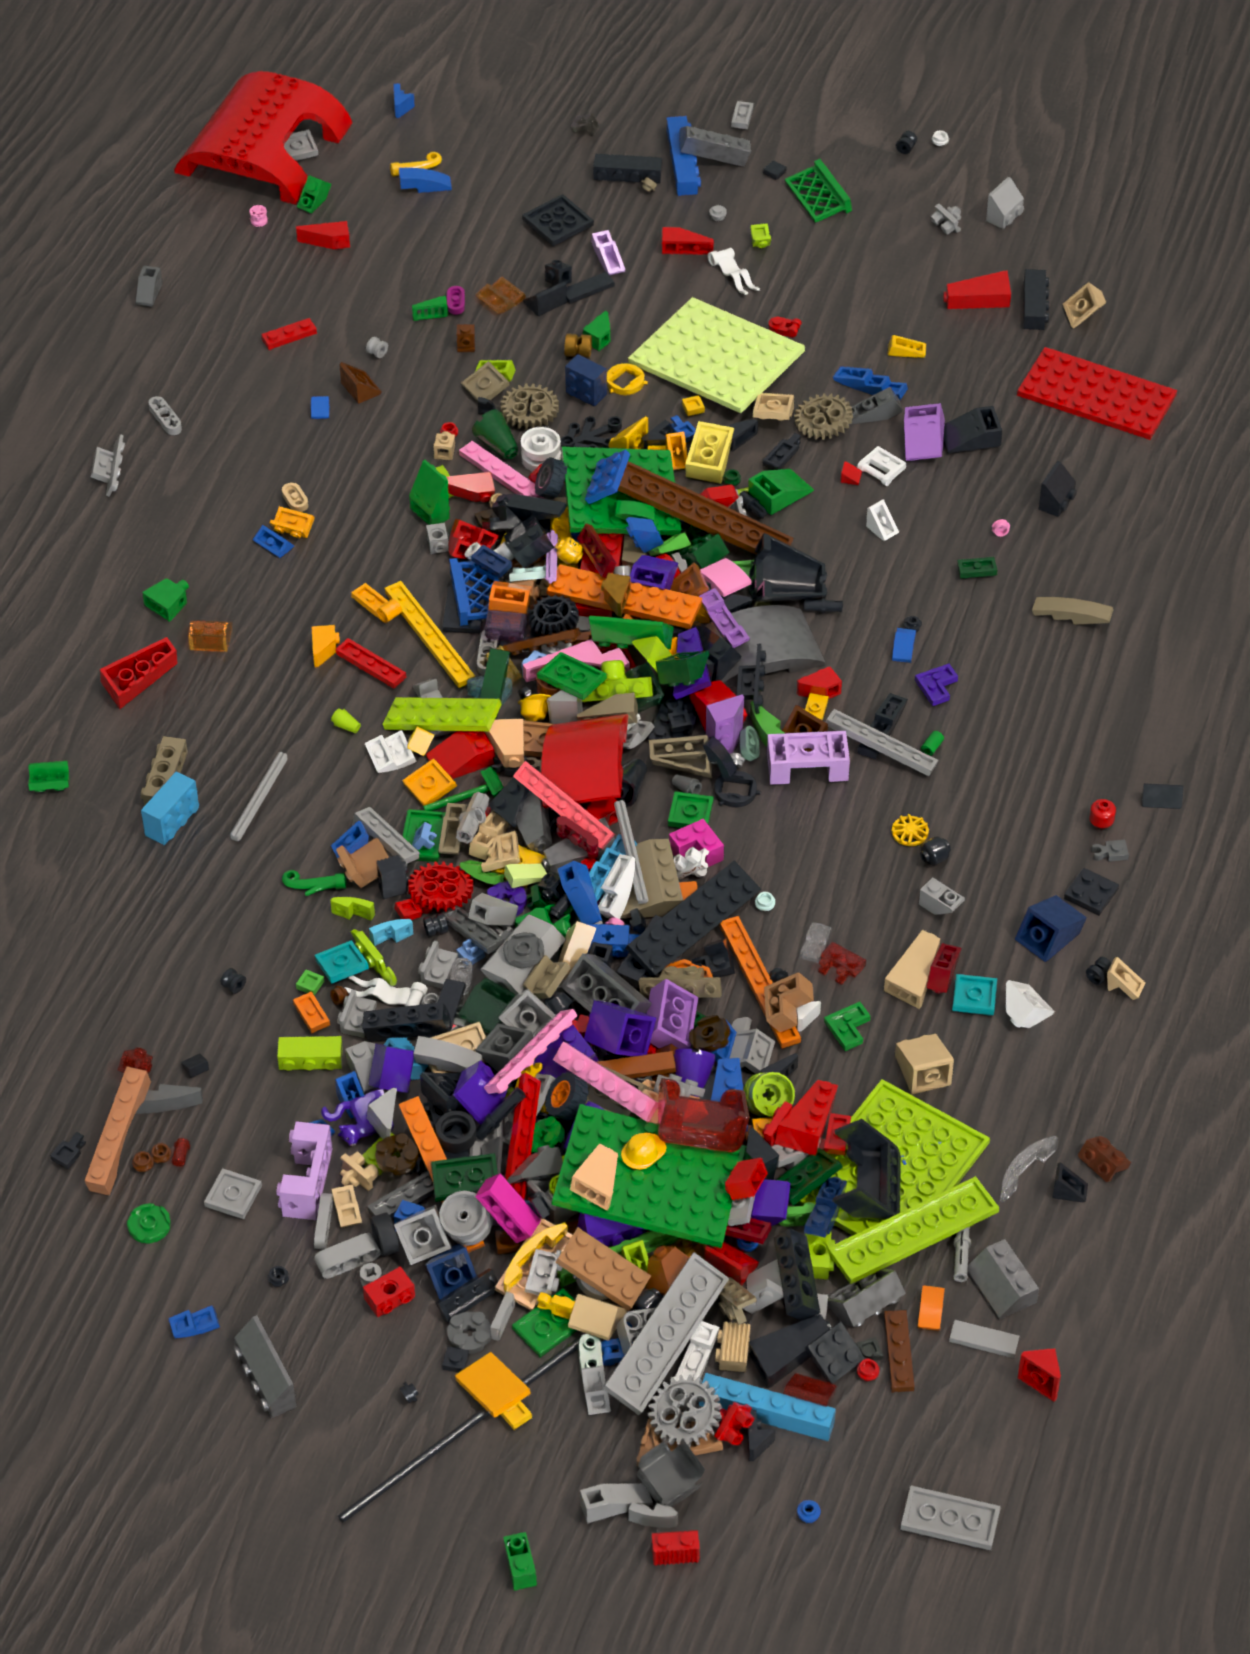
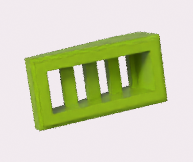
M512 360L479 361L475 371L489 361L508 382H511L515 373Z

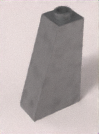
M529 790L527 798L524 800L522 812H518L516 821L527 846L532 851L539 853L552 844L548 808L543 807V801Z
M605 817L599 819L603 825L610 829ZM614 837L610 840V842L606 845V847L603 850L600 847H598L599 855L594 859H596L598 862L600 861L606 848H611L613 842L615 841ZM566 838L544 850L542 866L548 873L550 871L558 873V868L572 861L581 863L582 860L590 857L587 856V851L578 845H574Z

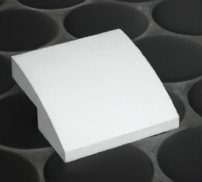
M402 730L385 739L380 735L365 743L378 773L393 771L417 762L412 750L407 748L408 741Z

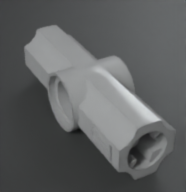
M474 793L466 811L460 814V825L456 835L459 842L466 844L472 842L479 824L486 821L485 811L489 804V797L486 794Z

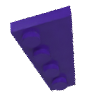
M696 627L678 634L677 653L703 651L700 635ZM707 664L702 677L694 680V684L683 685V683H679V685L674 686L673 695L675 699L712 686Z

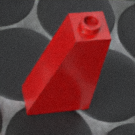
M1008 271L947 284L946 291L943 292V302L947 303V309L1010 307L1011 289Z

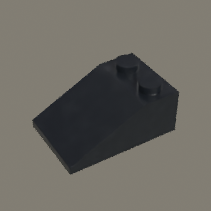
M534 514L504 535L509 549L523 568L528 567L555 548Z

